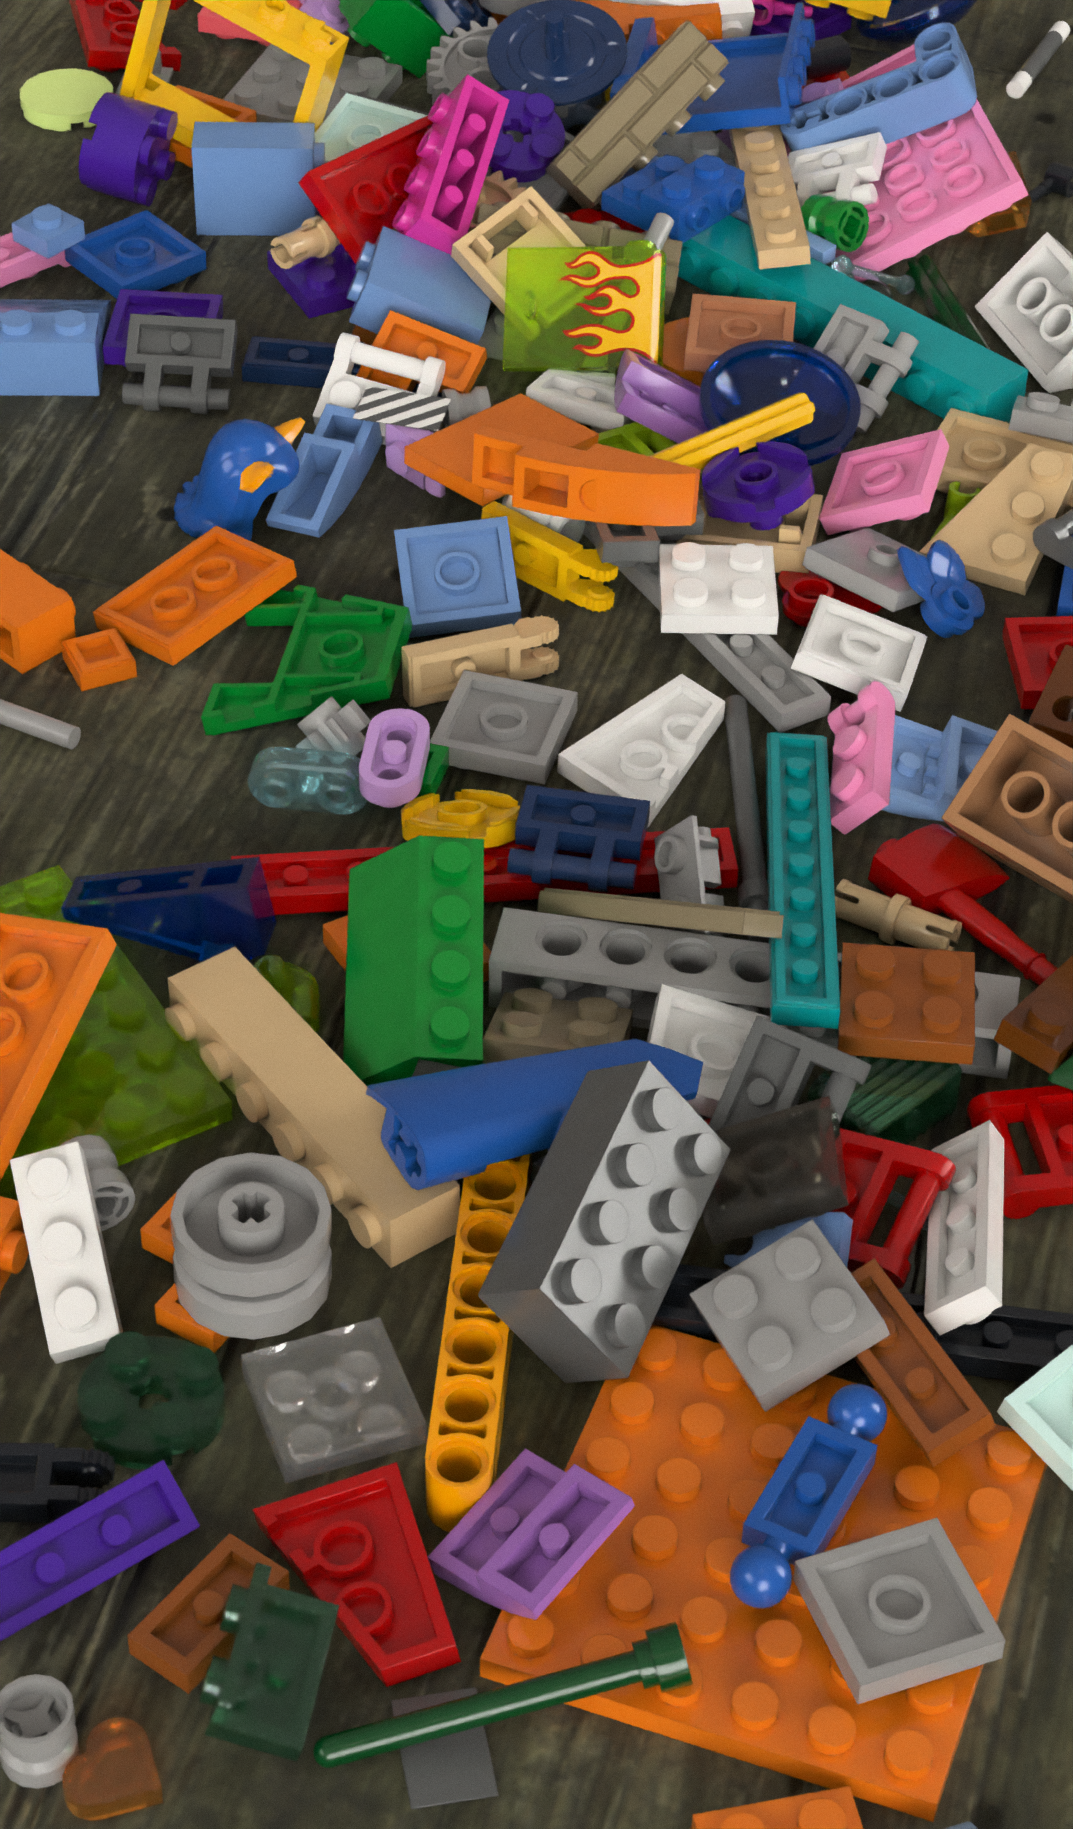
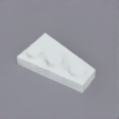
M680 674L559 753L557 772L588 793L650 801L649 827L724 720L725 701L685 675Z

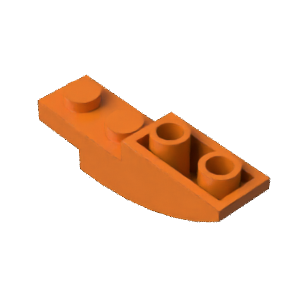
M486 425L474 433L472 485L512 495V507L569 519L621 525L691 526L696 522L700 469L598 443L584 451Z

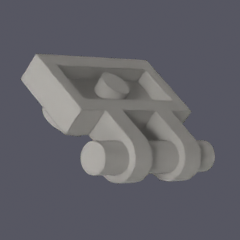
M840 304L787 394L792 396L799 392L806 393L809 400L814 403L815 412L835 421L847 403L856 406L847 424L854 430L865 434L873 419L881 418L889 404L886 397L898 377L904 378L912 366L913 362L910 357L919 341L906 332H900L892 347L882 344L889 333V329L883 321ZM870 363H874L880 366L868 388L859 385L858 383Z

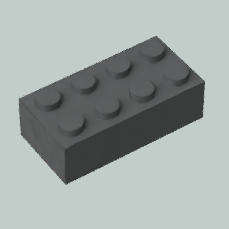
M649 1060L587 1071L479 1291L478 1297L564 1383L628 1378L731 1149Z

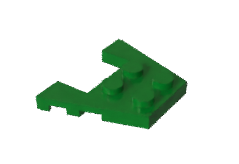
M299 584L294 588V592L278 590L244 615L247 626H293L274 681L271 683H214L201 715L205 734L218 735L308 716L331 696L341 708L353 699L358 705L389 699L402 661L401 647L407 645L413 627L409 607L347 594L341 599L342 602L319 598L316 588Z

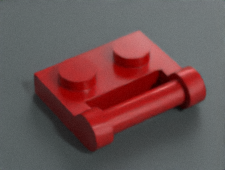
M1060 1085L986 1092L974 1097L967 1106V1113L972 1128L990 1120L1004 1138L1003 1215L1010 1219H1020L1033 1214L1041 1207L1073 1204V1090ZM1024 1122L1041 1174H1024L1007 1126L1009 1123Z
M838 1128L799 1210L846 1213L853 1219L848 1270L854 1272L875 1259L896 1288L901 1289L904 1287L912 1269L908 1261L909 1256L939 1191H946L949 1188L956 1173V1166L950 1159L934 1151ZM898 1176L912 1178L913 1182L883 1247L867 1244Z

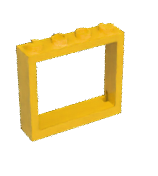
M143 0L120 95L177 112L178 121L172 138L191 148L195 122L238 121L152 74L171 0ZM193 0L310 65L293 123H315L316 132L323 123L349 37L327 26L326 22L315 19L289 5L286 0Z

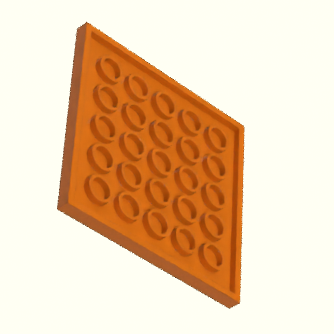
M651 1325L628 1378L605 1380L564 1472H567L573 1464L581 1467L632 1497L635 1507L536 1620L501 1610L480 1657V1677L509 1685L633 1650L632 1642L646 1638V1629L676 1622L693 1685L662 1693L660 1685L644 1689L643 1683L639 1682L564 1704L828 1789L850 1786L853 1797L934 1822L983 1665L857 1704L793 1580L794 1565L790 1564L792 1571L791 1587L785 1598L778 1604L768 1608H755L746 1605L735 1595L730 1584V1568L735 1557L742 1550L750 1547L742 1543L743 1523L808 1416L829 1424L827 1409L832 1396L842 1387L857 1383L824 1375L765 1412L720 1343L658 1325ZM885 1402L887 1408L885 1427L875 1439L870 1441L877 1445L875 1465L825 1551L938 1518L997 1623L1047 1464L1012 1428L995 1424L996 1427L933 1467Z

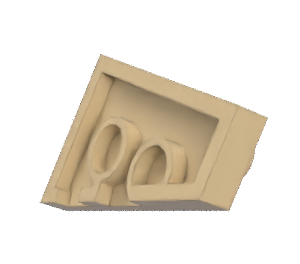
M1029 443L919 552L927 556L931 545L936 540H943L960 556L965 566L966 579L1026 595L1044 555L1034 544L1033 531L1047 519H1058L1062 516L1073 492V454Z

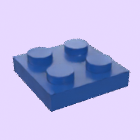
M148 210L85 235L84 240L65 250V260L116 299L120 289L156 291L170 284L180 283L187 277L207 269L206 252Z

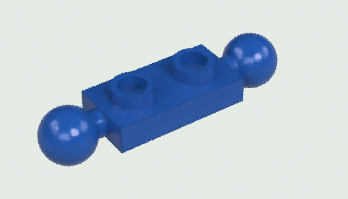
M850 1384L839 1389L832 1396L828 1405L827 1418L829 1424L808 1416L743 1523L742 1543L750 1547L742 1550L735 1557L730 1568V1584L735 1595L746 1605L755 1608H768L778 1604L785 1598L791 1587L792 1571L790 1564L795 1566L796 1560L822 1553L828 1546L875 1465L877 1445L870 1441L875 1439L884 1429L887 1421V1408L881 1395L873 1388L864 1384Z

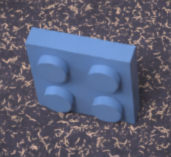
M507 516L394 530L403 604L405 607H409L413 625L409 638L493 628L507 624L514 625L518 619H522Z

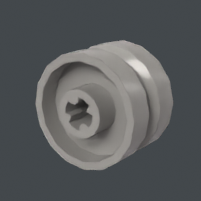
M251 1152L221 1157L199 1168L177 1190L170 1214L171 1234L175 1249L173 1255L174 1282L180 1304L198 1324L223 1336L255 1340L285 1334L309 1321L327 1299L332 1278V1252L329 1245L332 1234V1218L325 1187L307 1168L282 1156Z

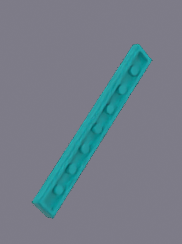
M770 732L767 733L765 749L768 910L780 912L779 915H784L782 938L769 937L770 1022L786 1026L838 1029L840 993L827 737L823 735Z

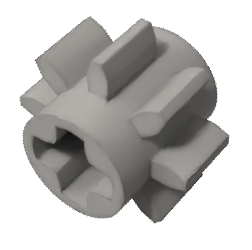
M331 696L297 724L307 737L299 742L296 748L313 768L326 760L333 770L336 771L363 750L366 737L362 734L361 730L371 720L354 699L341 708Z

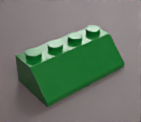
M417 836L349 870L343 1062L366 1086L412 1077L419 1059L462 1068L480 1065L483 1062L484 839Z

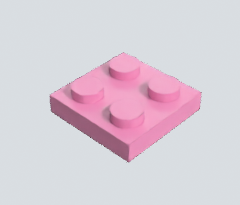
M942 429L842 453L819 516L827 535L845 531L855 532L875 524L896 519L907 521L929 512L949 450V444Z

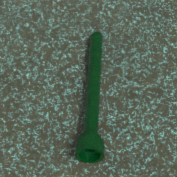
M672 1622L646 1629V1638L632 1642V1651L323 1736L314 1745V1759L324 1768H333L639 1682L643 1683L644 1689L660 1685L662 1693L693 1685L677 1624Z

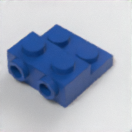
M666 154L602 192L601 210L645 231L649 230L657 213H665L674 220V225L669 233L670 239L679 240L684 243L743 207L745 172L725 163L716 156L705 154L687 164L679 157Z

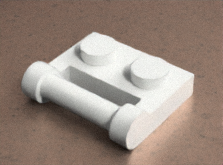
M343 332L337 341L334 360L312 416L314 424H318L326 404L357 410L367 386L414 393L350 375L355 363L419 381L420 384L416 394L437 397L443 381L446 362L431 356L427 357L425 361L360 342L359 336ZM379 423L383 439L382 444L386 445V424Z

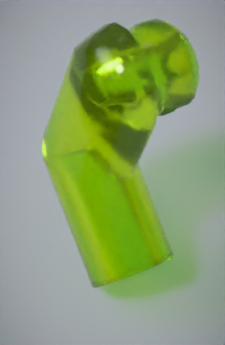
M269 954L260 958L254 967L317 1033L319 1031V986L314 976L295 964L284 962L278 955Z

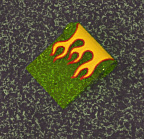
M646 240L630 241L625 246L508 248L503 371H547L548 369L571 371L608 370L609 373H614L615 377H617L620 360L626 348L663 367L666 253L657 249L655 243ZM535 299H536V316H535L534 319H532V316L534 315V312H535Z

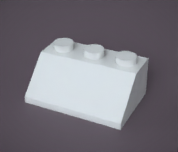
M1046 232L974 307L1047 392L1053 393L1073 388V254Z

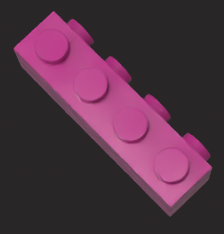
M468 74L449 96L445 93L439 95L428 115V119L433 122L432 127L425 133L416 151V155L421 157L420 163L413 169L404 187V190L410 193L408 200L401 205L392 223V227L397 229V232L451 255L453 244L468 233L509 99Z

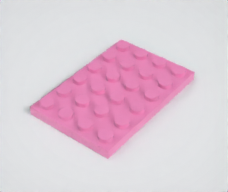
M914 44L843 81L844 89L915 62ZM976 100V103L968 112L957 118L886 144L887 150L880 180L870 182L876 187L877 202L864 205L869 216L867 236L862 245L855 251L844 252L836 250L835 259L845 256L856 281L864 282L881 270L903 259L914 257L922 249L950 235H956L964 231L969 225L995 212L1003 211L1014 202L1028 196L1021 177L978 100ZM784 140V144H785V148H786V152H787V156H788V155H789V152H791V150H790V148H789V146H788L786 140Z

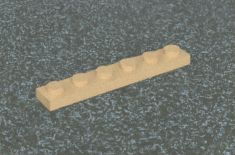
M780 125L729 129L736 167L745 172L744 203L759 270L811 264L810 245Z

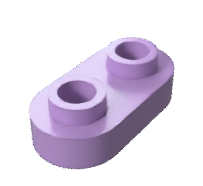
M396 708L383 711L370 721L359 763V789L362 796L369 802L386 808H394L412 801L419 794L430 750L429 722L422 714L410 709Z

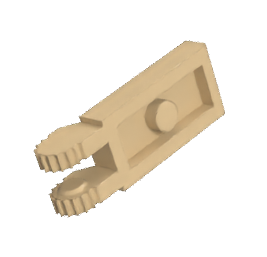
M543 615L535 616L534 618L527 617L518 619L514 625L507 624L402 646L403 697L410 707L413 706V708L450 700L464 670L518 681L554 673L559 667L558 652L549 647H543L542 644H548L558 639V621Z

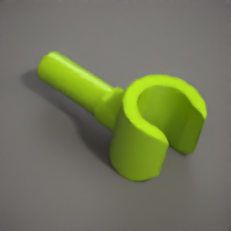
M955 481L949 484L944 509L945 516L931 539L981 491L980 488H977L974 493L965 494L959 492L960 482Z

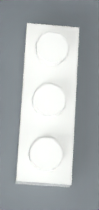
M76 1141L10 1159L50 1356L58 1364L126 1345L86 1158L80 1143Z

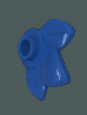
M936 540L931 545L927 557L904 546L897 549L902 570L910 587L924 599L920 605V610L924 621L930 629L943 638H951L955 634L963 635L973 627L974 620H979L983 616L985 603L980 588L966 580L965 566L958 553L943 540Z

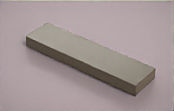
M544 888V891L540 890L538 912L772 938H782L784 915H779L780 912L553 888Z

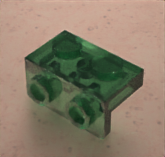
M256 1562L246 1587L232 1583L219 1625V1630L232 1634L226 1659L212 1655L198 1702L212 1706L205 1731L206 1736L297 1762L303 1750L339 1605L268 1585L267 1582L272 1566Z

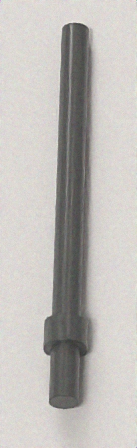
M731 695L725 699L724 715L742 883L737 890L738 907L768 910V880L747 701L741 695ZM748 935V941L769 943V937Z

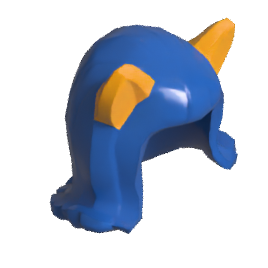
M299 417L276 427L250 419L233 420L225 424L214 434L208 444L200 474L193 477L192 482L188 481L182 485L184 493H177L174 504V518L178 522V526L193 538H199L213 527L218 526L251 541L253 519L257 515L263 501L268 495L274 492L277 494L279 490L287 487L299 473V458L292 447V443L304 426L305 421Z

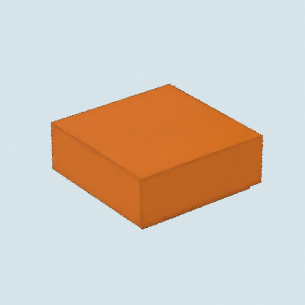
M117 628L61 642L63 659L81 692L137 677L136 661Z

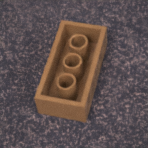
M1009 714L941 818L960 837L975 845L986 854L1073 904V749Z

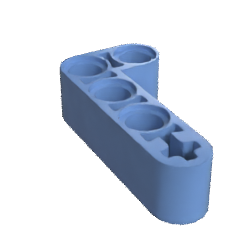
M938 23L923 30L915 40V62L795 108L791 124H780L781 132L791 152L878 132L881 133L885 143L888 144L968 112L977 100L974 72L955 26L950 23Z

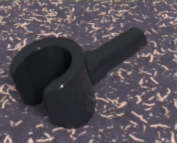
M1059 162L1051 163L1045 173L1044 180L1038 186L1028 191V196L1016 201L1019 208L1024 209L1051 192L1068 198L1072 197L1073 182L1071 180L1073 178V167Z

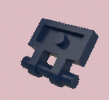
M527 785L516 822L515 844L533 846L535 851L511 848L507 872L531 876L532 883L551 885L553 879L588 883V890L608 892L609 886L634 889L637 864L615 862L614 858L640 861L649 823L650 801ZM563 850L570 852L592 854V857L585 858L570 855L558 854V851Z

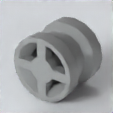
M475 387L470 393H459L455 389H443L442 397L451 399L443 418V427L446 428L490 408L491 403L487 387Z

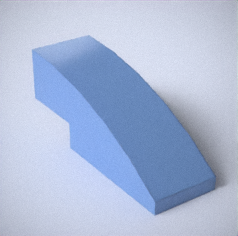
M326 404L314 433H304L296 451L299 458V473L292 483L278 491L266 518L267 526L320 538L345 511L366 477L383 442L379 423L353 419L356 412L355 409Z

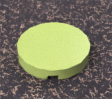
M76 68L55 69L39 73L28 79L20 88L21 110L23 109L24 117L28 122L43 129L67 131L72 130L71 124L83 122L84 128L94 127L96 124L88 122L91 113L102 95L106 92L113 93V85L106 77L100 74Z

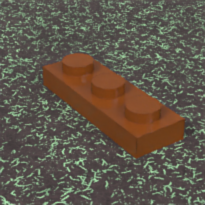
M873 1259L852 1272L851 1274L884 1319L890 1333L889 1336L856 1355L854 1359L933 1467L994 1429L996 1426L991 1412L877 1261Z

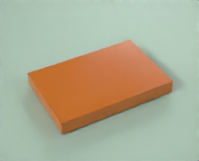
M520 393L405 446L404 464L480 506H484L507 494L472 485L474 433L482 426L486 425L584 451L598 443L599 433Z
M215 526L92 613L97 629L104 631L117 628L124 642L174 666L295 579L297 573L294 560Z

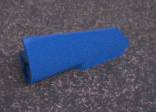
M631 1039L371 1084L367 1086L366 1095L372 1097L386 1108L381 1130V1141L384 1148L411 1188L421 1190L480 1174L485 1171L489 1164L545 1149L549 1151L587 1071L649 1060L680 1095L688 1101L696 1098L703 1062L666 1047L638 1039Z

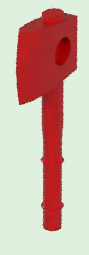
M933 823L919 828L899 840L892 838L884 842L878 848L876 854L873 855L868 880L890 898L896 894L910 898L911 905L936 915L944 913L951 920L961 922L962 928L984 946L1006 959L1023 973L1025 979H1031L1038 986L1058 969L1047 960L1044 953H1038L1005 923L975 901L997 889L1010 877L982 850L960 837L957 833L941 824Z

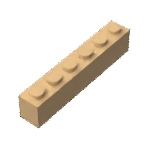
M236 947L168 977L170 1007L165 1010V1018L175 1039L181 1044L187 1042L201 1057L202 1064L210 1078L216 1083L223 1081L236 1096L246 1118L252 1123L259 1121L273 1137L275 1146L282 1157L307 1168L325 1187L330 1205L333 1204L348 1220L353 1235L364 1248L372 1247L388 1266L392 1268L456 1234L460 1208V1185L454 1180L421 1190L411 1188L381 1141V1130L386 1108L372 1097L366 1095L367 1086Z

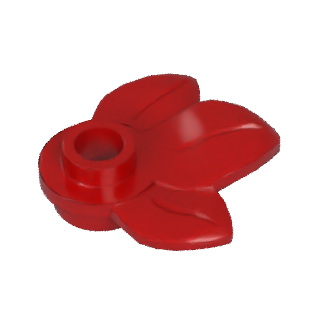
M782 570L778 576V585L784 593L782 611L786 617L803 627L808 626L820 594L871 614L883 608L810 570L808 573Z

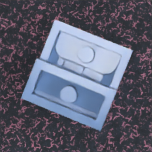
M895 715L889 805L882 810L911 818L944 821L941 817L998 731L952 715L942 732Z

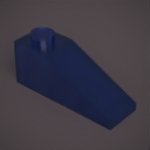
M260 857L79 876L75 878L61 907L65 920L81 925L108 928L111 934L202 962L233 947H236L248 961L257 956L265 955L276 926V919Z

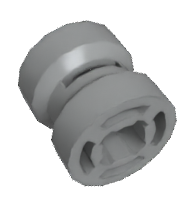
M77 1136L61 1145L78 1141L84 1150L101 1231L116 1226L128 1216L134 1207L135 1194L126 1175L117 1169L118 1162L109 1143L100 1136Z
M33 1674L19 1677L7 1684L0 1692L1 1767L10 1780L22 1787L39 1789L57 1784L67 1778L73 1771L80 1755L72 1694L64 1683L52 1676Z

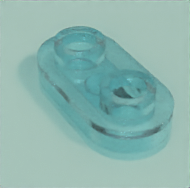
M269 747L260 751L253 760L248 777V787L252 795L266 806L330 814H351L362 809L367 803L359 789L360 758L352 754L301 748Z

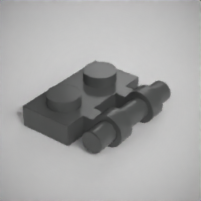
M130 314L125 365L128 371L145 372L144 384L124 383L122 390L123 404L143 405L144 411L161 412L162 407L190 408L192 414L205 415L209 414L210 409L229 411L231 406V390L211 388L212 376L233 377L238 335L236 320ZM164 374L192 375L191 387L163 385Z

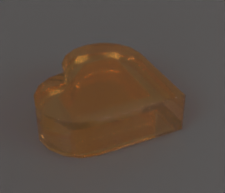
M121 1717L110 1718L99 1723L87 1738L86 1752L75 1757L66 1766L62 1775L65 1803L69 1811L81 1819L89 1821L103 1820L163 1803L162 1786L148 1737L142 1726L134 1720Z

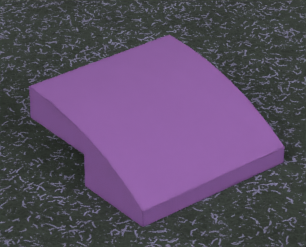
M627 348L623 353L614 391L616 412L677 443L715 428L725 410L717 395Z
M524 1449L428 1556V1560L434 1573L455 1587L506 1612L536 1620L635 1505L632 1497L581 1467L573 1464L567 1472H564L531 1451Z

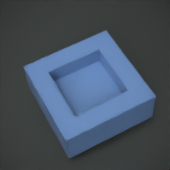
M49 203L35 208L28 215L12 223L13 241L48 259L85 239L84 221Z

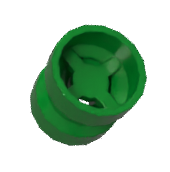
M815 194L810 196L801 207L805 229L835 244L836 250L844 252L855 251L862 245L867 236L869 216L867 209L862 203L847 199L837 200L828 195Z

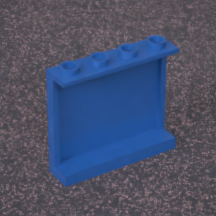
M796 3L789 33L707 40L728 59V65L719 73L725 79V82L708 100L704 102L698 96L686 108L692 117L676 134L791 124L795 105L802 104V86L806 85L807 82L806 67L811 65L810 48H815L813 19H805L803 3ZM654 17L635 19L627 42L626 63L620 76L613 82L610 98L624 86L661 46L657 42Z

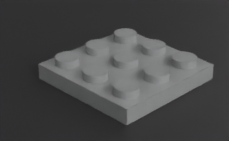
M270 44L223 100L256 110L257 122L293 123L310 65ZM344 54L323 122L346 93L360 94L387 102L402 84V65L387 63L378 57L361 58Z

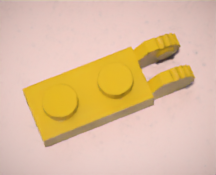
M496 501L482 508L481 519L507 516L517 578L563 602L569 600L580 607H586V610H592V612H606V610H610L613 607L615 592H613V589L608 588L609 586H604L603 583L615 580V577L617 578L618 566L602 563L596 549H583L582 544ZM582 575L590 579H579V576Z

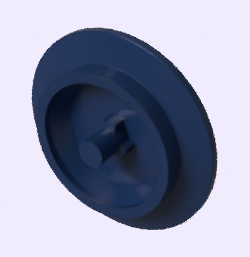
M547 0L530 4L513 12L497 26L487 47V61L490 73L503 90H516L529 94L542 93L550 97L554 106L577 104L601 94L620 76L627 59L626 38L617 21L600 8L575 0Z

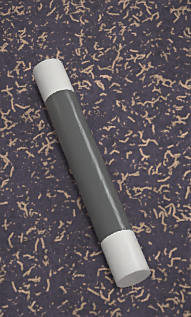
M1057 21L1008 83L1006 91L1010 97L1015 99L1022 97L1070 34V27L1066 22Z

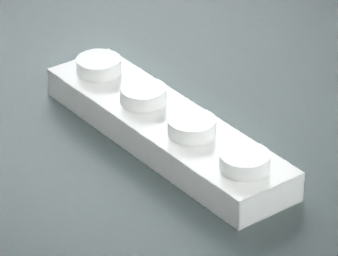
M990 1120L932 1149V1151L950 1159L956 1166V1173L949 1188L946 1191H939L928 1219L924 1316L939 1335L945 1334L963 1324L978 1323L989 1316L993 1310L1002 1306L1004 1138Z

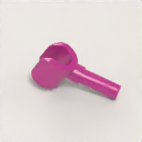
M752 0L753 4L763 5L767 8L764 10L754 8L755 14L752 24L757 26L766 25L771 21L773 15L793 16L796 4L776 0ZM804 5L805 17H812V6Z

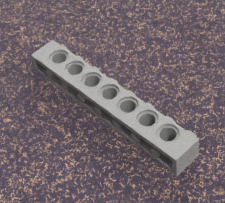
M503 908L489 958V1007L498 1008L505 992L514 993L516 990L523 988L541 989L551 993L553 999L576 1002L586 997H602L616 1002L619 1008L634 1009L632 1027L649 1029L655 1000L663 984L770 1017L769 943ZM838 953L839 990H840V966H841V954H842V953ZM975 972V1049L972 1065L865 1056L854 1057L1007 1079L1011 1050L993 1039L1002 1019L1018 1005L1020 978ZM787 1026L789 1030L837 1049L838 1029Z

